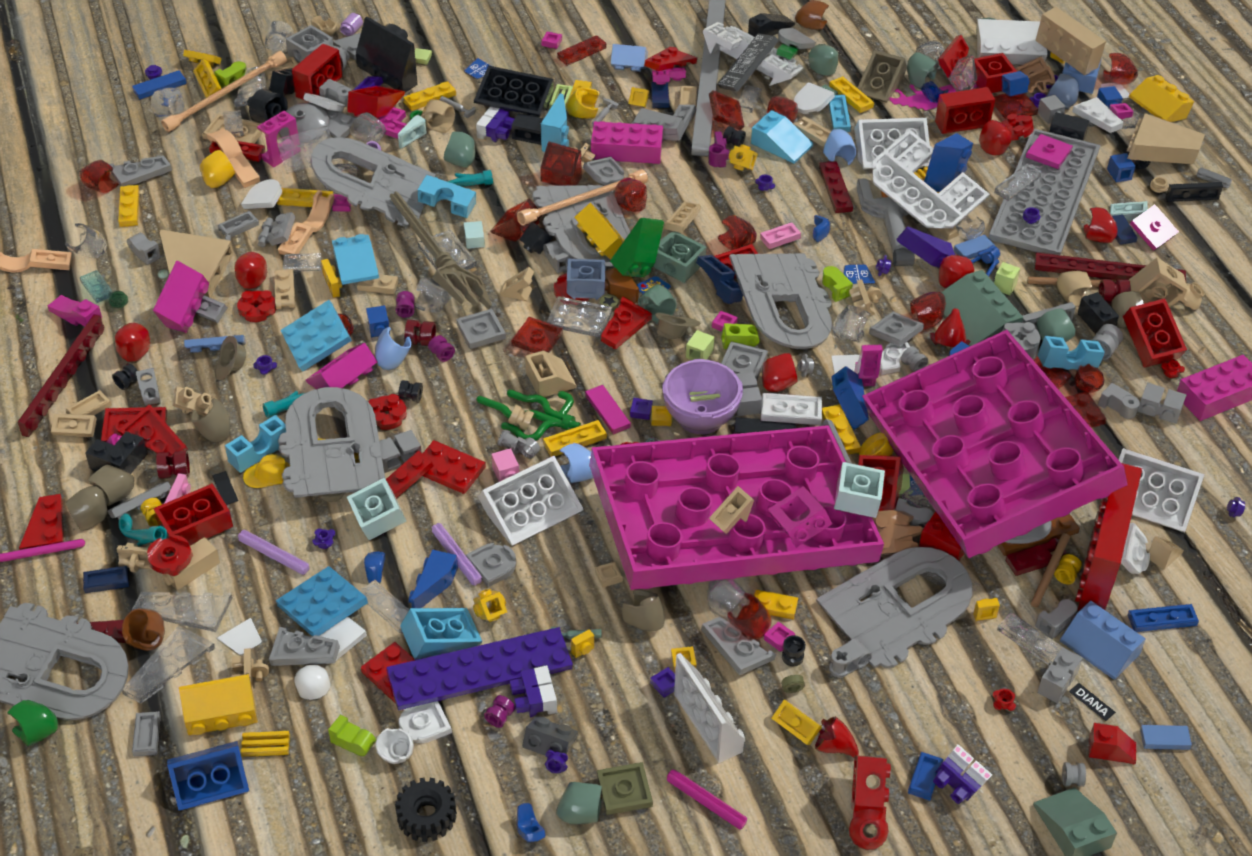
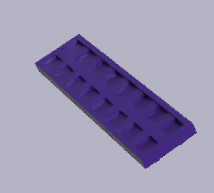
M560 627L389 666L386 668V672L399 711L510 684L511 680L521 678V671L547 665L549 674H554L572 669L573 663Z

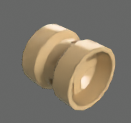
M515 405L508 423L512 425L519 424L520 428L526 431L534 412L529 410L525 412L521 406Z

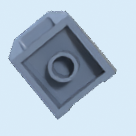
M568 259L567 294L573 299L595 298L597 300L605 294V260Z

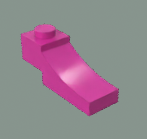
M60 295L47 305L50 312L75 326L78 324L86 326L93 314L100 315L102 318L99 306L87 299L79 302Z
M882 345L861 346L859 360L855 363L854 372L858 374L859 379H862L863 387L875 386L876 378L879 377Z

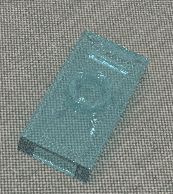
M97 270L80 277L81 283L96 303L114 296L112 289Z

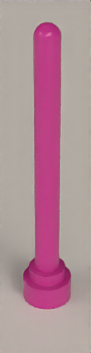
M77 539L0 554V562L81 548L85 546V540Z

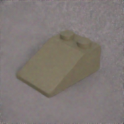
M874 50L857 88L868 98L887 103L900 85L907 70L905 58Z

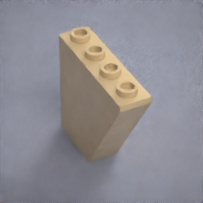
M1145 113L1143 119L1139 118L1127 148L1129 152L1127 159L1194 164L1205 134Z
M160 230L169 274L176 261H180L203 274L209 282L208 291L204 295L210 298L233 256L231 241Z

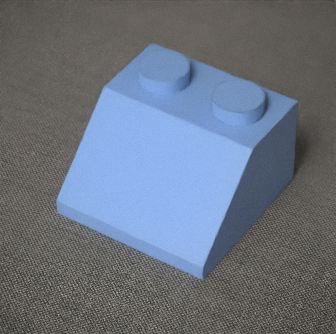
M613 44L611 65L615 67L614 69L624 70V68H631V71L636 72L645 69V60L648 58L646 47Z

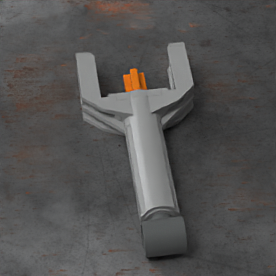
M865 178L858 179L857 193L862 211L871 216L882 218L885 221L893 252L894 266H913L915 254L896 240L905 229L902 217L909 213L882 191V198L873 199L869 181Z

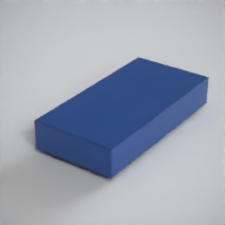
M921 752L908 794L930 801L935 788L933 779L936 776L935 771L943 763L944 759Z

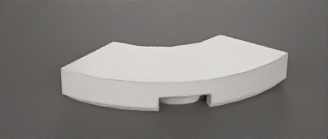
M908 342L900 347L892 343L886 345L882 352L881 375L900 372L901 356L910 347Z

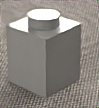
M1056 95L1040 99L1038 113L1047 124H1050L1056 112L1064 114L1066 106Z

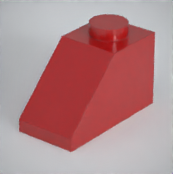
M1094 723L1089 736L1088 757L1136 764V742L1118 726Z

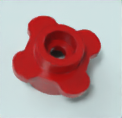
M1171 359L1168 363H1162L1161 365L1164 374L1169 378H1177L1180 373L1185 371V367L1181 366L1175 359Z
M1000 689L993 692L992 696L995 698L993 707L996 710H1015V694L1011 690Z

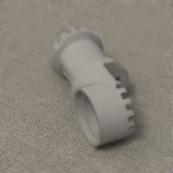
M508 430L502 431V435H499L501 438H498L500 440H497V444L500 447L511 448L513 454L521 453L526 458L532 459L540 451L539 444L533 438H517Z

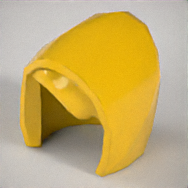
M577 88L566 102V110L569 115L581 119H594L598 108H595V104L600 92L591 88Z
M221 150L213 152L203 159L200 164L202 178L205 184L211 188H218L224 185L235 175L231 162Z

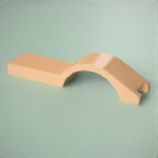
M221 128L219 131L207 134L211 143L216 142L227 156L235 170L236 178L244 188L260 182L259 175L243 155L237 140L231 132Z
M321 190L316 192L313 196V206L310 215L303 223L296 222L294 224L288 241L281 243L279 246V254L294 259L297 257L311 234L319 231L324 226L335 198L333 194L326 198L322 197Z
M32 249L26 256L10 257L0 252V270L11 273L23 272L30 267L69 270L72 253Z

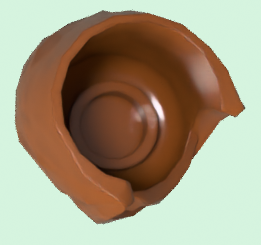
M816 0L807 2L797 11L795 15L796 23L807 29L822 30L827 20L821 19L829 5Z
M140 608L128 613L122 623V634L125 642L145 651L158 648L165 634L162 616L155 610Z

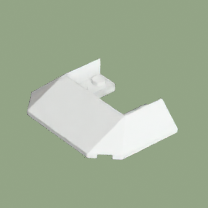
M719 22L703 30L710 55L720 50L738 59L755 38L736 27H723L724 24ZM773 47L756 70L773 78L770 85L792 79L803 71L804 67L800 64L797 66L794 58L789 60L777 55L778 49Z
M909 129L873 160V184L926 228H953L988 198L990 194L963 172L939 193L933 190L916 176L914 172L931 159L934 148Z

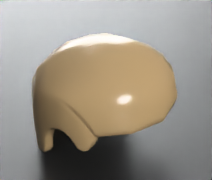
M321 16L311 19L312 26L329 36H332L337 30L336 22L331 21L330 18L326 21Z

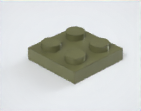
M643 762L597 770L598 782L602 786L601 795L606 815L653 807V800Z

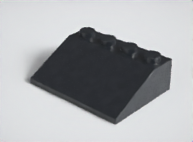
M365 17L356 49L357 67L374 77H382L383 83L396 90L405 91V93L417 86L414 43L373 19Z
M488 65L474 103L540 117L549 106L553 96L554 79Z

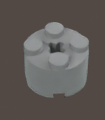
M1030 322L1006 323L1002 332L1008 330L1027 354L1035 360L1040 343V334L1035 329V325Z

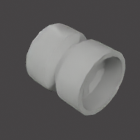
M1112 324L1103 325L1091 340L1099 341L1105 354L1102 360L1109 359L1123 341V333L1117 326Z

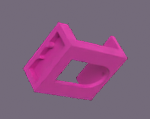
M282 111L257 126V129L265 134L268 150L262 154V160L272 167H276L300 152L296 118L286 111ZM287 127L290 139L288 138L277 144L278 132L282 128Z
M804 486L768 509L776 525L784 529L796 548L832 525L825 509ZM810 509V513L805 519L797 522L792 521Z

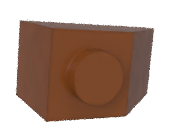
M616 268L605 271V291L608 294L616 296L619 300L624 297L635 304L638 303L639 288L630 276H623Z

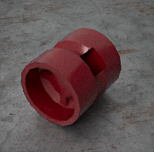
M1102 279L1099 283L1098 293L1108 304H1112V300L1118 294L1131 291V284L1129 280H1116L1114 283L1112 280Z
M408 319L405 325L404 341H406L407 337H410L411 345L420 343L421 346H428L431 339L436 336V323L424 321L421 324L418 320Z
M187 450L175 451L174 454L170 452L157 453L156 465L159 479L172 478L173 475L177 476L178 473L185 474L187 477L190 476V462Z

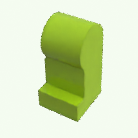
M237 61L223 71L221 69L214 71L220 86L224 88L246 75V64L242 61Z
M825 267L822 284L832 291V299L837 302L850 297L849 290L852 289L853 283L837 267Z
M724 323L721 334L723 349H728L730 342L751 347L759 344L760 339L756 326L751 324Z
M341 714L328 729L331 743L359 756H365L376 742V738L371 732L366 729H360V727L348 722V718Z

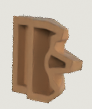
M1042 56L1015 68L1017 71H1021L1028 76L1030 81L1028 86L1029 93L1036 89L1039 93L1046 95V85L1052 86L1055 83L1054 74L1051 68L1046 65Z
M888 510L878 511L876 518L872 517L884 542L881 555L895 554L908 548L918 547V544L913 542L912 538L920 535L923 529L921 526H910L914 516L904 511Z

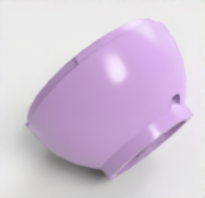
M693 359L673 368L663 382L662 391L667 410L681 427L694 434H710L720 429L722 425L734 416L741 403L743 386L740 379L727 366L711 360ZM704 391H707V393H703V394L689 395L690 392H704ZM721 395L720 398L694 402L690 400L692 396Z

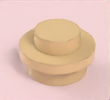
M1155 177L1150 183V188L1156 193L1165 192L1168 189L1167 180L1163 177Z

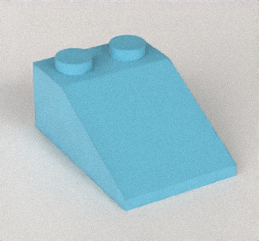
M561 93L541 123L542 151L559 156L569 146V140L567 139L569 126H567L564 95Z
M772 110L752 127V145L793 164L813 147V143L789 119Z
M358 234L355 237H340L332 240L335 263L342 285L379 278L369 235Z
M410 608L400 625L414 660L471 648L483 642L467 608Z

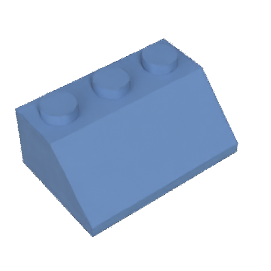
M1090 601L1077 613L1061 637L1060 642L1115 680L1141 654L1146 638Z

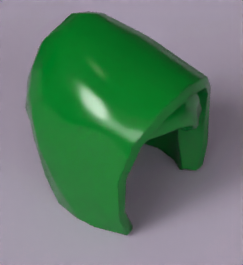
M23 700L7 712L8 715H11L19 723L18 726H14L12 732L28 747L44 740L58 730V720L55 713L45 705L35 701Z

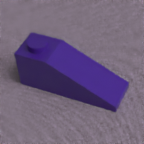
M908 226L896 239L897 242L937 268H940L943 258L955 255L951 243Z

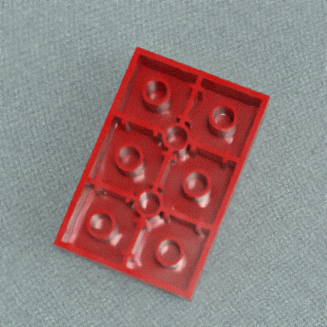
M1122 463L1128 485L1111 492L1109 496L1100 501L1099 511L1096 514L1095 526L1093 527L1091 541L1087 550V557L1083 566L1084 573H1082L1079 588L1082 589H1078L1075 599L1076 602H1079L1077 611H1080L1090 601L1106 610L1121 564L1143 468Z

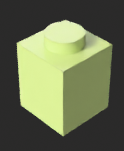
M1002 262L994 284L1002 293L1012 294L1017 285L1020 268Z
M697 330L686 344V358L690 360H707L714 350V336Z

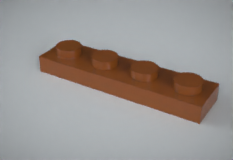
M1068 514L1051 520L1052 527L1050 533L1038 541L1022 544L1003 542L997 546L1002 554L1007 556L1048 543L1053 538L1060 539L1063 533L1069 536L1078 534L1080 527L1073 517Z

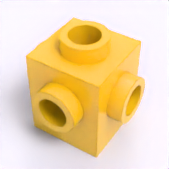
M746 145L734 146V149L729 153V163L734 165V169L743 171L745 168L753 171L758 153L750 150L751 147Z
M490 588L478 593V597L473 598L475 603L473 610L480 619L492 622L501 618L500 615L507 613L505 598L499 591H491Z

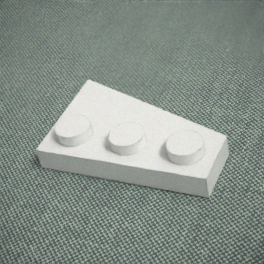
M1097 97L1073 106V113L1090 120L1089 122L1109 133L1123 127V121Z

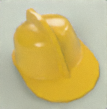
M881 432L870 436L862 444L859 455L892 456L893 448L888 438Z
M277 454L266 455L259 463L246 469L243 480L246 485L252 488L283 484L282 473L285 468L290 467V464Z

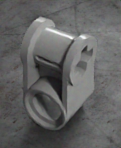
M854 638L832 652V663H830L829 672L837 678L846 677L853 671L867 665L872 659V653L857 638Z

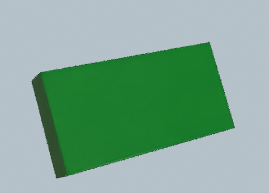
M782 44L776 54L792 60L798 54L799 49L791 45Z

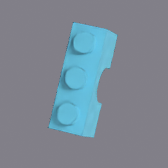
M426 175L418 188V202L435 207L438 201L449 200L451 201V213L468 218L476 204V192Z
M1045 336L1037 355L1042 365L1047 368L1056 367L1066 370L1076 369L1085 372H1097L1105 352L1099 341L1080 340L1077 348L1068 351L1069 348L1063 338Z
M276 415L259 424V434L253 441L249 442L241 435L225 445L228 462L239 473L259 462L264 456L279 450L278 439L282 433L286 432V426Z

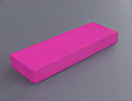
M604 385L585 391V396L612 434L631 428L630 421Z

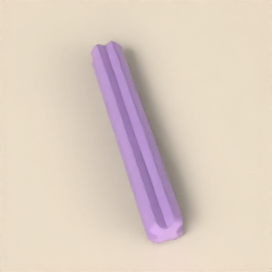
M441 523L433 525L432 533L447 553L457 555L458 567L469 582L474 586L480 584L482 576Z
M242 530L238 534L240 542L302 575L309 571V563L249 531Z

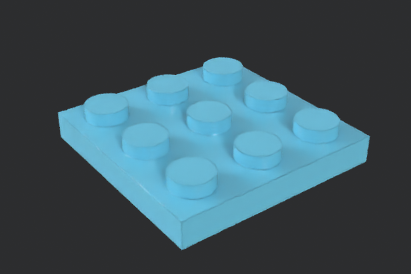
M330 300L280 330L302 372L352 341Z

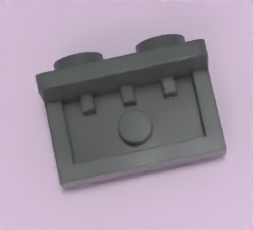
M535 717L526 726L522 747L545 755L548 750L567 754L569 747L577 739L578 731L571 729L568 725L553 723L545 717Z

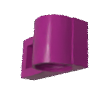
M721 131L714 132V144L709 147L708 163L712 167H726V160H729L726 138H723Z

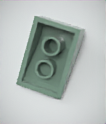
M1075 787L1033 803V806L1065 856H1091L1112 847L1117 835L1116 830L1105 813Z

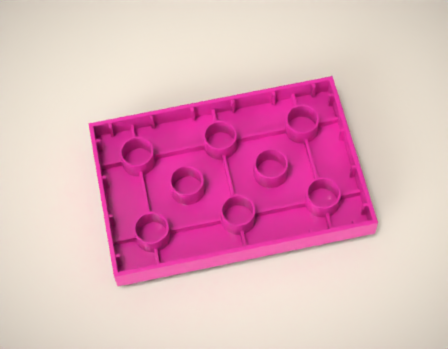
M1008 330L862 396L869 416L880 432L884 433L888 438L894 452L898 457H901L903 465L968 558L986 553L1005 541L1016 536L1025 535L1044 523L1057 517H1064L1070 514L1071 511L1096 499H1103L1109 496L1111 492L1128 485L1122 463Z
M829 425L592 447L589 467L630 590L693 584L722 579L732 580L740 577L766 574L775 575L777 573L816 570L845 565L854 566L862 563L879 562L884 542L872 517L834 509L838 478L842 463L846 461ZM739 486L754 499L747 521L744 522L740 518L726 534L709 518L736 487ZM804 486L825 509L832 525L796 548L784 529L776 525L768 509ZM810 509L792 521L797 522L805 519L809 515Z

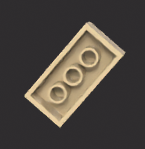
M1057 7L1042 14L1035 40L1083 75H1087L1099 67L1106 44L1104 39Z

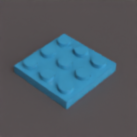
M328 566L278 598L276 603L283 612L313 637L321 635L366 605L368 601L364 594Z

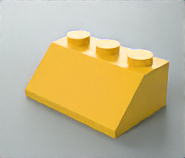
M1160 75L1147 77L1129 94L1130 99L1152 115L1169 122L1187 119L1194 103L1188 94L1179 91L1175 85L1168 83Z
M590 202L574 217L578 222L576 226L583 233L586 232L588 234L586 238L592 245H597L595 249L602 257L606 255L611 260L624 242V239L608 219Z
M249 674L179 687L188 736L258 723L255 698Z

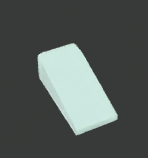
M416 115L398 133L400 149L427 133L424 118Z
M1148 202L1111 204L1110 214L1112 216L1123 214L1126 220L1133 221L1148 210Z
M482 221L464 222L466 248L485 247Z

